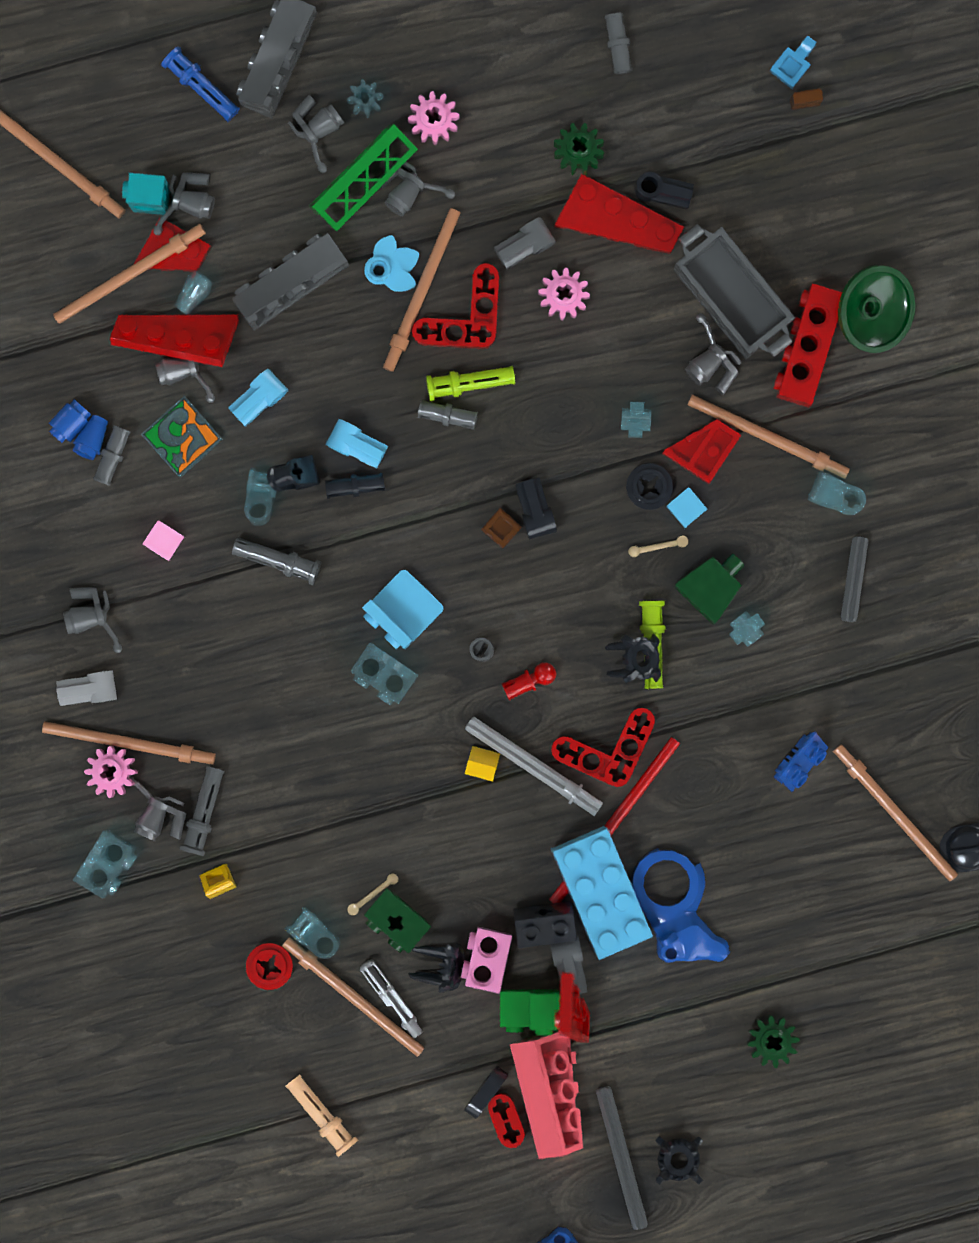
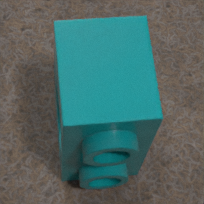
M129 173V180L123 182L122 197L126 198V203L133 212L164 215L169 207L170 185L165 176Z

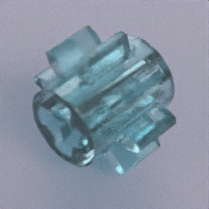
M361 79V85L357 88L352 85L350 86L354 96L348 97L347 102L349 104L355 103L356 106L353 109L355 115L362 111L365 112L366 117H369V111L373 109L380 111L377 100L383 99V93H375L377 88L376 82L369 86L365 84L364 79ZM363 93H368V97H370L367 104H363L361 99Z
M630 402V408H622L621 430H629L628 437L642 438L643 431H650L651 410L644 409V402Z
M746 611L730 623L734 630L729 635L737 645L743 641L748 647L764 635L760 628L765 623L757 613L751 617Z

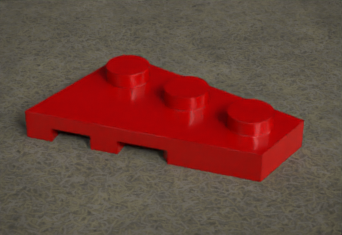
M561 973L560 1010H557L555 1013V1027L559 1028L560 1034L576 1042L589 1043V1009L584 998L579 997L580 988L578 985H574V974Z

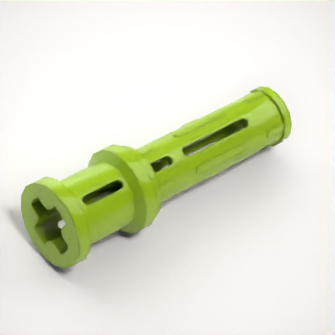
M513 366L458 375V372L452 371L449 375L433 378L431 375H427L426 382L429 400L434 401L436 397L453 395L455 398L465 391L515 384ZM498 377V378H496V379H490V380H483V381L474 382V380H480V379ZM449 385L445 387L436 388L437 386Z
M639 601V606L642 607L641 633H644V637L649 639L652 634H655L660 642L658 652L661 677L657 682L652 677L645 679L644 689L663 688L661 640L662 633L666 630L662 619V607L665 605V601Z

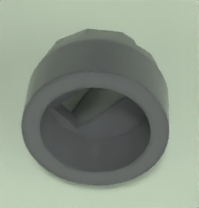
M477 638L470 645V654L477 661L485 662L493 656L494 646L486 638ZM485 644L489 645L483 657H479Z

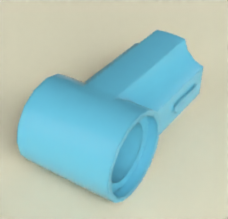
M266 369L252 381L250 388L228 408L246 427L263 410L276 404L288 392V389L270 369Z
M338 419L325 445L345 456L351 455L377 469L388 446L361 433L362 430L354 425Z

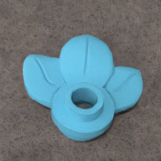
M393 235L384 237L376 243L373 257L365 264V276L371 283L375 285L385 284L392 291L402 292L410 290L416 286V282L409 272L415 267L419 258V252L410 248H397ZM376 266H382L385 269L382 275L374 274L373 270Z

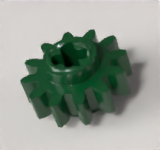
M571 123L569 133L564 129L560 130L561 139L554 140V147L558 149L554 152V159L562 158L561 169H565L569 165L571 166V175L576 173L577 168H581V172L587 175L589 165L593 169L598 168L597 159H603L604 151L600 149L604 145V139L595 140L598 132L597 129L589 133L587 132L586 123L581 126V130H577L576 125ZM574 146H577V148L580 146L584 147V152L580 149L578 152L574 151Z
M769 1015L767 1024L757 1019L759 1029L757 1031L749 1029V1033L755 1036V1039L747 1041L748 1046L756 1047L751 1056L757 1058L761 1055L760 1062L762 1066H765L768 1060H771L774 1068H777L779 1059L789 1064L787 1054L789 1052L791 1054L798 1053L791 1045L800 1041L798 1037L790 1036L795 1027L789 1025L784 1028L786 1022L784 1017H781L778 1023H774V1018L772 1015ZM768 1036L780 1037V1040L777 1041L779 1045L776 1048L771 1045L766 1047V1044L769 1042L767 1040Z

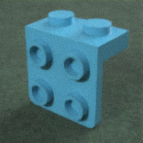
M401 570L372 601L369 600L362 607L367 612L363 617L375 629L380 625L387 632L384 638L395 649L401 645L405 650L443 611V605L407 570Z

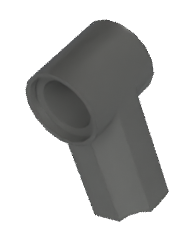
M542 217L527 223L519 230V233L494 247L506 269L513 267L532 254H540L556 243Z
M578 935L576 936L577 941L550 944L554 966L558 970L560 985L561 973H573L575 977L574 985L579 986L580 994L587 993V984L581 963L583 956Z

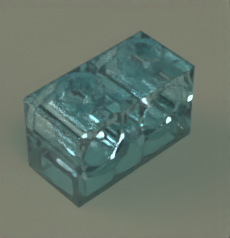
M372 643L368 644L350 670L355 674L352 680L365 689L369 685L373 686L379 691L377 697L390 706L394 701L397 704L401 703L419 676ZM369 659H374L379 664V671L374 676H367L363 671V664ZM391 676L402 678L403 688L399 692L393 693L388 690L387 681Z
M104 830L73 881L102 899L106 898L108 894L113 896L122 882L118 878L123 869L129 871L137 858L133 854L137 847L110 830ZM111 845H118L122 849L123 855L119 861H113L108 856V849ZM96 870H102L106 873L107 881L105 885L98 886L94 883L93 873Z

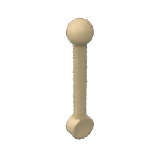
M679 536L677 540L639 548L632 546L629 548V555L637 557L640 553L673 546L685 547L688 544V538L686 536Z
M394 873L389 874L384 883L358 903L350 904L347 908L350 915L358 914L359 908L389 885H395L398 882V876Z

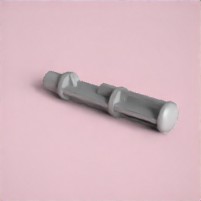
M371 959L364 962L360 967V972L363 973L386 1006H392L403 1020L401 1027L408 1030L413 1038L419 1036L423 1031L417 1024L416 1016H414L396 992L393 985H391L374 960ZM373 965L376 967V969L379 971V973L382 975V977L385 979L388 985L385 984V982L379 976L377 971L374 969ZM364 971H366L369 974V976L380 989V991H378V989L375 987V985L372 983V981L369 979V977Z

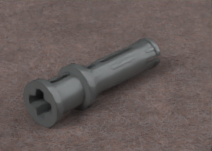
M237 537L232 549V555L283 571L286 577L295 576L307 580L310 585L315 584L322 562L319 560L313 562L301 558L296 552H290V554L282 553Z
M206 766L194 815L186 823L188 827L184 844L180 845L179 850L205 856L204 845L208 833L212 831V825L209 822L225 771Z

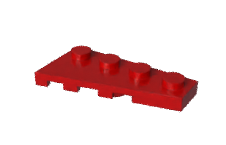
M583 174L580 175L554 226L587 235L604 237L616 242L621 241L671 254L684 229L682 225Z
M118 315L110 336V342L114 346L223 367L239 319L238 315Z

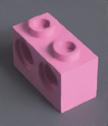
M478 927L476 933H470L467 949L472 950L470 962L464 960L461 978L466 979L465 986L500 993L512 934ZM485 937L494 938L498 944L496 950L491 953L484 952L480 947L481 941ZM479 966L488 967L491 971L490 978L486 981L477 980L474 976L475 969Z

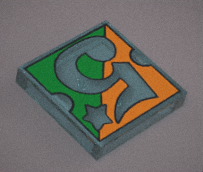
M185 396L141 433L179 478L223 441Z

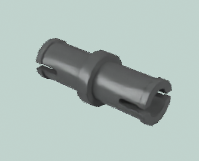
M623 13L606 15L605 20L609 36L607 48L611 49L614 74L631 72L633 70L628 50L630 39L626 38Z
M421 400L418 418L443 422V426L449 427L452 424L475 430L478 412L454 408L453 404L449 403L445 406Z
M115 425L113 426L106 448L100 452L102 458L93 480L111 485L117 465L124 458L121 455L131 433L130 431Z

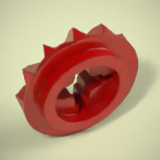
M265 943L257 946L251 951L246 961L248 978L255 986L264 990H274L282 987L292 974L293 963L290 954L278 944ZM275 955L274 965L281 972L271 971L264 978L265 967L258 960L268 962Z

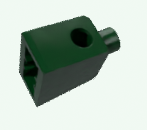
M733 553L722 564L712 557L677 582L673 587L714 625L742 585L734 576L745 565Z

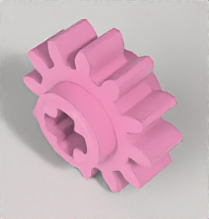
M431 91L429 100H425L423 96L419 95L420 106L414 104L410 106L411 111L416 115L409 116L408 122L417 124L412 128V133L418 134L422 132L421 140L423 143L428 137H432L434 145H437L439 136L448 141L449 134L447 131H457V126L452 121H457L459 114L451 113L455 109L456 103L450 102L446 104V94H442L438 100L435 98L434 92ZM434 112L438 113L440 121L435 120L434 124L429 123L428 114L433 116Z
M568 268L564 269L562 276H559L556 270H552V281L548 278H543L542 282L547 286V289H540L538 294L546 296L547 299H544L540 305L541 307L550 305V317L557 311L560 312L559 317L563 321L567 312L570 313L572 318H576V308L580 310L586 309L581 299H589L590 294L582 292V289L587 287L588 282L582 281L579 283L577 281L580 272H576L571 277L569 276ZM566 288L569 289V296L571 298L565 297L563 300H560L557 290L564 291Z
M114 746L108 747L107 754L102 749H97L98 759H87L93 765L91 769L84 771L85 774L92 775L93 779L88 781L87 785L97 784V795L107 790L108 798H113L115 789L120 795L126 794L124 785L134 786L135 783L129 779V776L137 774L138 771L129 767L135 761L134 758L124 759L126 749H121L117 754H115ZM108 765L109 767L116 768V771L113 773L114 779L112 776H106V772L109 770Z

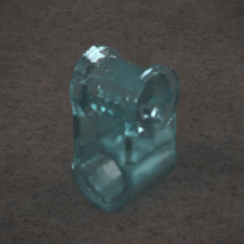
M250 468L244 513L252 524L262 526L271 519L277 491L267 484V473L258 472L256 468ZM256 504H262L266 507V513L261 518H254L250 515L251 508Z
M818 472L807 498L820 506L834 509L850 516L858 514L866 504V495L863 490L824 472ZM853 494L857 496L856 501L859 505L855 504L853 508H850L845 497L849 498Z
M303 906L300 916L291 926L287 925L285 930L317 957L322 959L333 957L340 949L339 938L313 912ZM307 920H308V923L306 924V926L300 931L301 927H302V926L307 922ZM322 937H328L333 941L334 946L330 953H323L319 949L318 944Z

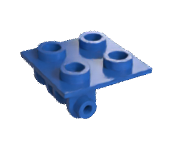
M815 731L813 733L809 732L807 736L803 735L795 745L799 750L797 751L794 748L791 750L795 753L793 758L789 755L786 756L789 763L783 760L775 769L777 773L774 775V778L781 784H784L790 792H793L795 788H800L808 778L807 773L814 765H819L827 754L828 746Z

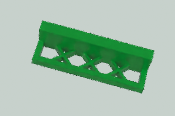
M389 124L309 207L337 232L418 150L417 147L394 124ZM398 138L408 150L400 158H389V145ZM385 150V158H377ZM373 161H385V174L381 178H369V165ZM389 161H396V162L389 168ZM364 171V178H357ZM353 181H364V195L360 199H348V186ZM369 182H376V183L369 189ZM344 191V199H337ZM333 202H344V215L335 222L325 210ZM348 202H356V203L348 210Z

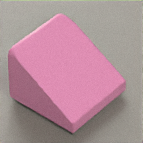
M158 520L143 542V545L169 561L184 539V536Z

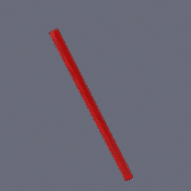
M672 737L668 740L604 825L608 829L610 836H612L678 748L680 743ZM564 880L549 900L552 903L562 902L569 893Z

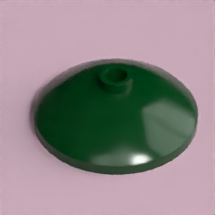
M874 265L860 270L848 281L840 297L838 319L843 335L851 345L865 352L880 353L890 350L903 340L912 325L915 315V296L910 282L897 269L884 265Z

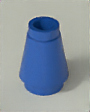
M92 415L91 419L73 441L75 445L73 451L89 460H94L96 455H100L108 421L97 415Z

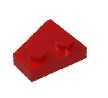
M165 221L162 225L161 235H155L153 231L151 232L135 263L168 244L169 239L178 233L182 235L186 231ZM198 238L188 244V248L179 254L175 252L149 269L198 272L211 249V245Z
M716 419L697 432L666 448L662 454L707 484H710L741 437V434Z

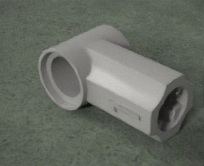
M113 671L87 674V677L56 681L57 697L60 706L90 701L91 703L117 700Z

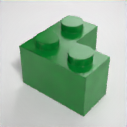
M500 989V1027H506V1032H523V1027H530V1030H535L536 1035H553V1030H559V1028L555 1027V1013L557 1010H560V994L558 989Z

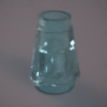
M196 270L192 275L188 274L174 306L189 315L212 292L211 287L214 283Z

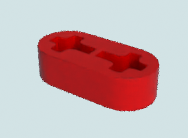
M496 1093L488 1103L490 1117L501 1144L508 1148H516L524 1141L523 1125L512 1098L506 1093ZM501 1099L503 1103H509L510 1106L506 1107L507 1118L503 1119L499 1110H493V1107L496 1106V1100ZM507 1122H510L513 1130H519L520 1132L516 1135V1141L511 1142L510 1138L503 1137L507 1133L505 1126Z

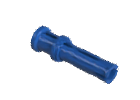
M179 46L174 48L165 57L161 66L164 69L169 68L180 79V84L189 85L229 122L238 113L240 108L232 103L200 73V66L197 63L193 64L181 53L182 49Z

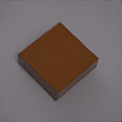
M822 89L794 92L790 99L791 109L820 105L823 100Z
M500 508L481 531L504 549L522 526Z

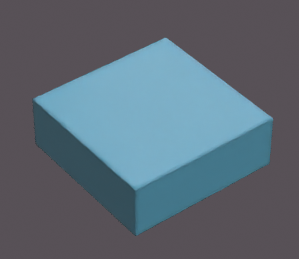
M689 487L666 506L684 528L707 510Z

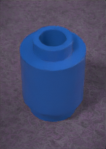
M73 400L70 404L66 403L49 422L53 427L49 432L61 443L65 439L71 443L88 423L87 419L91 414L76 400Z

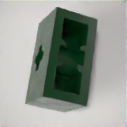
M388 887L364 914L368 919L365 924L377 934L383 931L390 937L387 942L399 953L403 950L409 953L432 926ZM400 915L403 918L401 924L404 927L402 929L399 927L390 928L391 920L389 917L396 918Z

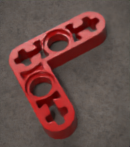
M485 263L477 266L474 270L471 320L419 319L412 328L414 340L423 346L476 349L492 346L496 338L499 274L496 267ZM483 270H489V274L494 276V280L491 279L488 283V291L494 290V295L487 292L476 294V289H483L482 279L477 278L478 275H483ZM482 298L489 299L493 304V308L488 314H481L476 309L477 302ZM427 324L429 330L438 331L437 324L443 325L441 329L442 341H436L437 334H429L428 338L424 340L421 334L417 333V330L422 329L423 325ZM454 325L460 327L463 333L462 337L458 341L447 339L445 333L448 327ZM466 326H472L471 332L473 333L480 332V328L484 327L487 333H491V337H487L485 342L482 343L479 337L470 336L471 342H465L467 337Z
M646 708L633 710L626 721L611 756L569 737H559L553 742L551 748L552 755L557 761L611 786L621 787L630 780L654 727V715ZM643 712L647 714L646 720L649 721L648 727H641L639 734H644V738L641 741L637 736L626 734L628 728L633 731L635 730L637 722L633 720L634 716H640ZM626 739H633L638 745L637 752L632 756L625 755L621 750V744ZM567 741L570 743L569 748L575 752L578 751V746L584 748L578 757L577 765L571 763L575 758L566 754L564 758L559 757L560 751L556 749V746L558 744L563 745ZM588 753H593L599 758V766L594 770H587L583 766V757ZM616 754L625 760L633 761L630 767L624 764L622 773L626 774L624 779H618L617 782L612 781L613 775L609 771L611 768L616 769L620 761L614 760Z

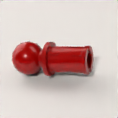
M540 663L535 667L534 673L529 675L528 671L525 670L524 674L502 683L508 699L511 700L532 689L536 691L534 685L537 683L541 685L551 684L556 678V669L550 663Z

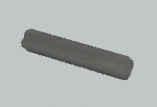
M860 536L853 537L841 612V620L846 622H856L858 617L868 548V539Z

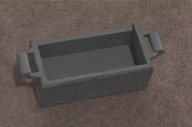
M697 224L679 238L685 256L675 264V273L745 359L749 358L759 349L769 352L775 357L792 343L787 326L792 323L795 317L722 227L712 234L707 230L701 229ZM705 234L707 239L689 252L686 247ZM781 331L784 332V335H782L769 347L765 346L767 342H769Z

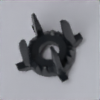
M652 634L650 639L647 637L633 639L623 635L620 642L606 645V650H625L626 652L622 655L625 658L623 663L627 665L626 668L607 671L609 677L623 678L625 683H629L635 678L645 680L652 677L655 682L660 679L661 671L659 669L660 659L658 652L660 642L655 634ZM639 650L645 656V662L642 667L638 665L636 660Z
M456 943V947L446 944L445 947L419 946L412 949L416 953L442 958L443 963H439L442 967L438 969L440 974L410 972L408 973L410 978L439 986V992L453 991L459 987L461 979H458L461 958H465L464 949L459 943Z
M660 1136L655 1140L661 1147L657 1159L661 1173L655 1179L659 1185L664 1180L668 1181L669 1179L684 1181L692 1178L698 1185L703 1181L696 1173L700 1164L698 1146L703 1142L699 1136L692 1142L681 1138L666 1142ZM682 1152L686 1154L688 1161L685 1167L678 1169L671 1165V1157L674 1153Z

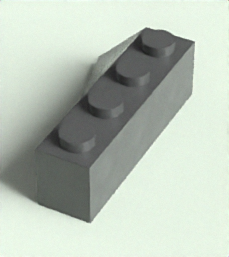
M275 0L270 12V16L273 19L269 27L265 26L259 38V43H262L258 54L253 53L248 63L247 69L251 71L247 80H241L236 95L239 96L240 106L273 119L317 15L315 6L301 0Z
M328 233L324 236L317 234L306 243L308 247L298 253L297 250L292 251L282 259L284 262L276 269L273 266L267 268L259 274L260 280L252 285L246 283L234 292L236 296L232 300L253 331L349 266L348 261Z

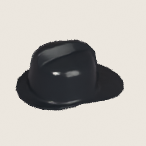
M979 823L954 827L946 832L941 839L939 853L957 872L979 870Z

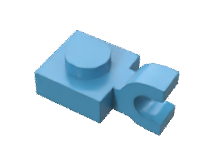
M807 35L795 52L787 47L772 66L770 72L793 89L811 64L805 58L814 49L817 42Z

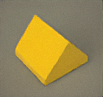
M472 746L465 774L493 782L500 753Z
M223 864L200 875L205 895L210 899L237 887L227 864Z

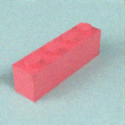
M556 1030L553 1031V1035H536L510 1044L538 1158L565 1156L582 1149L580 1109L576 1108L575 1098L577 1093H579L578 1082H574L572 1066V1064H576V1052H571L570 1038Z

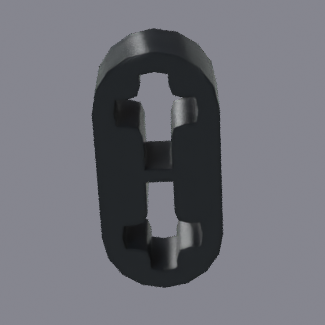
M496 1066L468 1102L464 1111L476 1119L509 1074L499 1066Z

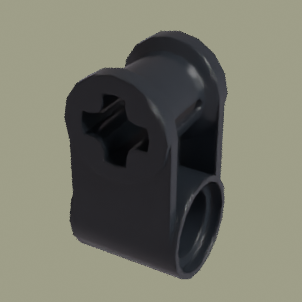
M313 455L291 459L286 464L272 466L267 471L268 483L277 492L293 489L302 490L320 484Z

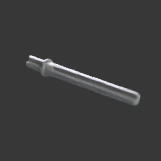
M472 717L466 725V731L570 800L568 802L570 805L574 802L593 816L596 815L603 802L583 790L582 784L579 786L573 781L568 780L476 717Z

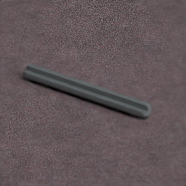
M610 1086L601 1087L596 1090L632 1228L634 1230L647 1227L648 1223L612 1089Z

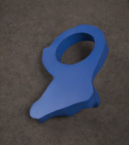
M657 848L648 852L637 862L632 873L631 886L642 912L655 932L658 957L665 963L696 960L721 962L725 960L730 954L727 941L715 935L696 913L705 889V874L701 863L694 865L685 855L674 850H659ZM662 860H672L681 864L689 878V888L685 897L678 903L670 906L659 905L651 901L644 889V877L647 870L654 863Z

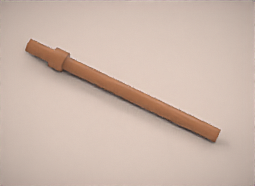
M0 110L1 126L90 196V200L100 207L102 205L118 219L123 216L126 209L109 197L110 193L101 186H95Z
M450 208L398 333L397 335L394 334L389 344L391 349L383 366L388 371L394 372L401 353L407 349L409 344L408 336L460 216V212Z
M198 224L182 235L178 233L169 239L168 244L54 313V318L59 324L175 252L177 254L183 252L188 248V244L205 235L206 231L201 224Z
M693 394L690 398L689 406L813 464L812 467L822 472L825 469L844 479L849 473L850 468L829 459L830 456L821 451L816 453Z
M44 721L42 733L179 758V762L191 763V761L214 765L216 753L195 750L194 746L184 744L179 747Z
M842 744L837 746L833 752L848 768L846 771L853 779L857 778L946 879L949 882L952 881L958 873L865 771L867 767L860 759L856 760Z
M290 937L284 942L282 947L300 960L298 963L306 970L311 969L418 1057L424 1050L421 1044L317 960L318 956L311 950L306 951Z

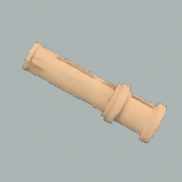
M300 1074L285 1086L320 1127V1136L328 1139L337 1150L335 1154L338 1157L358 1141L356 1137H352L343 1127L340 1117H333Z

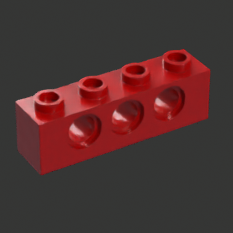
M813 283L809 291L803 290L799 306L803 307L800 318L795 317L790 334L795 335L792 346L789 345L785 348L782 361L786 362L784 373L778 372L773 389L778 390L776 398L808 408L813 404L837 325L838 307L842 292ZM813 310L820 311L824 317L823 323H812L809 319V313ZM803 338H810L814 341L815 350L813 352H806L802 349L801 340ZM797 365L803 366L807 371L806 379H796L792 374V368Z

